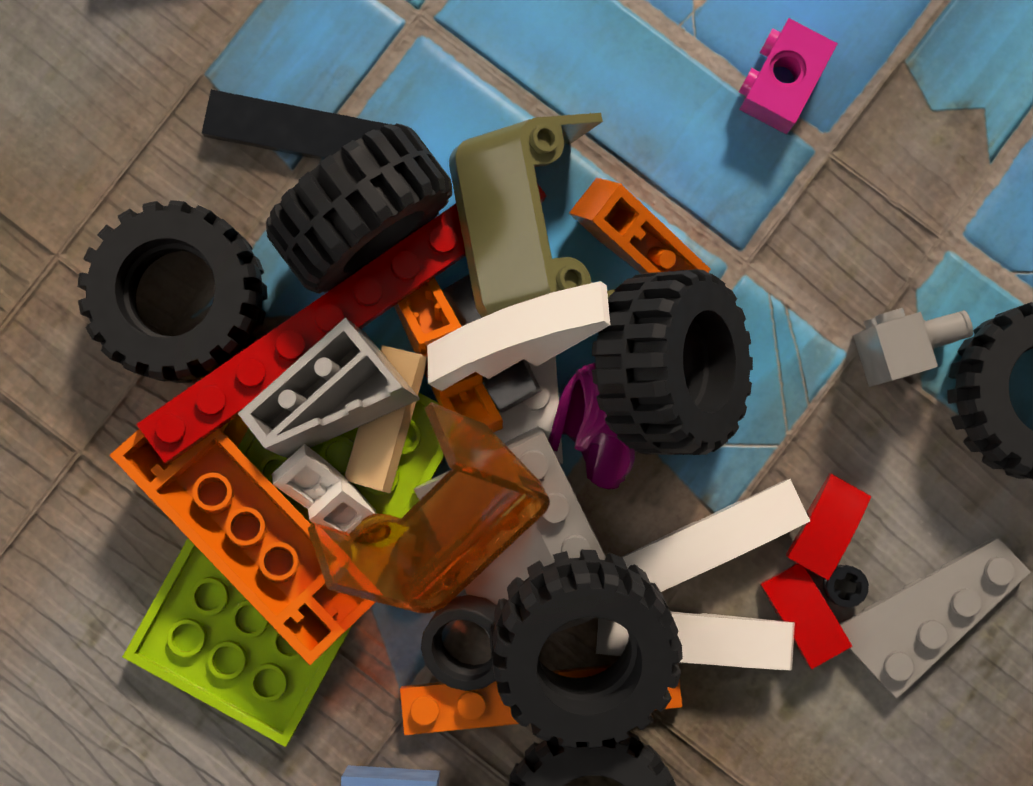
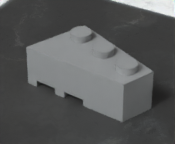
M344 318L238 414L265 449L289 458L304 444L312 448L418 401L420 398L369 336L347 318Z

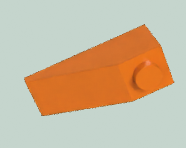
M596 178L569 212L599 242L641 274L692 269L704 270L709 273L711 270L621 183Z

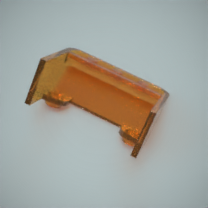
M431 402L425 408V411L451 470L402 518L387 514H372L364 518L351 533L317 523H312L308 528V532L327 589L417 613H431L449 604L544 515L549 508L550 499L541 481L486 424Z

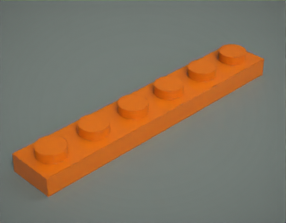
M611 665L555 670L553 672L566 677L582 678L596 675ZM679 679L678 686L674 689L667 687L672 699L665 709L682 707ZM497 681L483 689L471 691L451 688L442 682L407 685L400 688L404 735L519 724L512 717L511 708L503 704L498 693Z

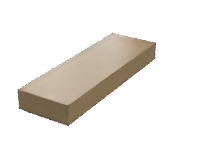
M382 345L380 351L418 396L428 357ZM416 401L358 427L344 476L349 482L391 493Z

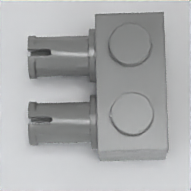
M899 308L864 321L866 330L854 334L853 338L868 385L871 387L938 367L933 352L934 349L972 337L973 326L965 310L925 321L921 312L905 316L903 308Z

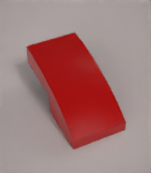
M829 473L807 511L810 522L801 527L786 556L829 581L846 551L872 496Z
M796 563L760 583L780 621L795 622L794 642L810 669L853 647L805 567Z

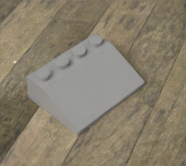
M539 426L414 488L467 595L486 598L496 605L499 599L505 598L508 600L507 587L516 577H520L525 581L529 577L527 568L539 560L544 567L554 563L553 554L567 551L569 559L579 558L580 551L583 549L596 550L600 560H605L606 558L545 433ZM586 617L570 621L559 627L553 633L585 623L595 617Z

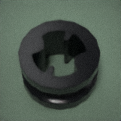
M837 565L829 581L825 578L823 579L825 596L830 602L841 607L852 608L865 600L868 594L869 583L866 576L861 570L853 566ZM850 573L853 576L850 582L856 583V590L854 593L847 592L845 598L841 599L838 597L841 591L834 589L836 579L844 580L846 574Z

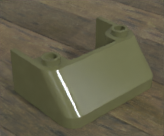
M601 113L532 118L469 138L452 151L449 158V168L475 306L482 318L506 307L552 292L592 283L587 268L579 260L571 257L552 259L534 167L547 166L556 161L563 152L564 144L573 143L603 122ZM615 289L607 290L608 297L615 292Z

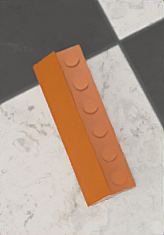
M140 429L109 455L309 666L380 599L347 565V561L220 429L213 432L168 465H165Z

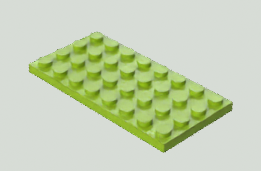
M421 393L418 394L420 400L416 401L391 493L350 482L375 508L376 516L345 544L309 521L308 509L278 489L347 561V565L371 590L374 588L399 542L401 534L413 512H415L420 503L414 488L433 479L455 438L439 403ZM358 427L311 449L345 476ZM249 428L238 446V449L273 484L272 473L288 458L265 449ZM187 539L122 658L286 747L291 741L352 626L309 666L204 554Z

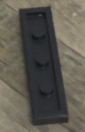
M211 89L202 134L208 138L324 160L330 154L333 155L341 150L342 146L352 140L356 141L365 133L373 129L377 131L382 126L388 124Z

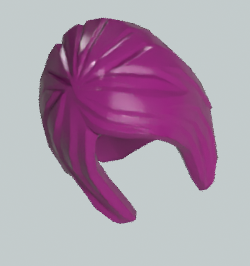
M591 363L578 369L565 386L559 400L548 441L553 451L557 452L562 434L568 435L575 442V449L581 451L586 462L587 478L600 488L616 489L621 482L625 481L626 476L632 470L635 461V450L630 449L617 438V434L608 427L605 421L607 414L599 408L596 398L599 395L597 384L593 383L592 370L595 369V363Z

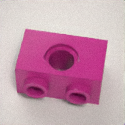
M788 18L781 32L772 28L760 51V54L767 57L760 71L751 68L739 90V93L746 96L739 110L787 135L799 118L838 43ZM776 67L789 69L793 74L794 82H780L775 77L773 69Z

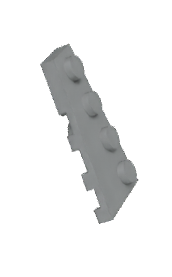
M993 537L942 565V568L909 583L899 592L882 601L879 600L864 608V611L846 621L843 620L839 624L853 646L849 648L850 652L888 693L897 699L1031 572L999 538Z

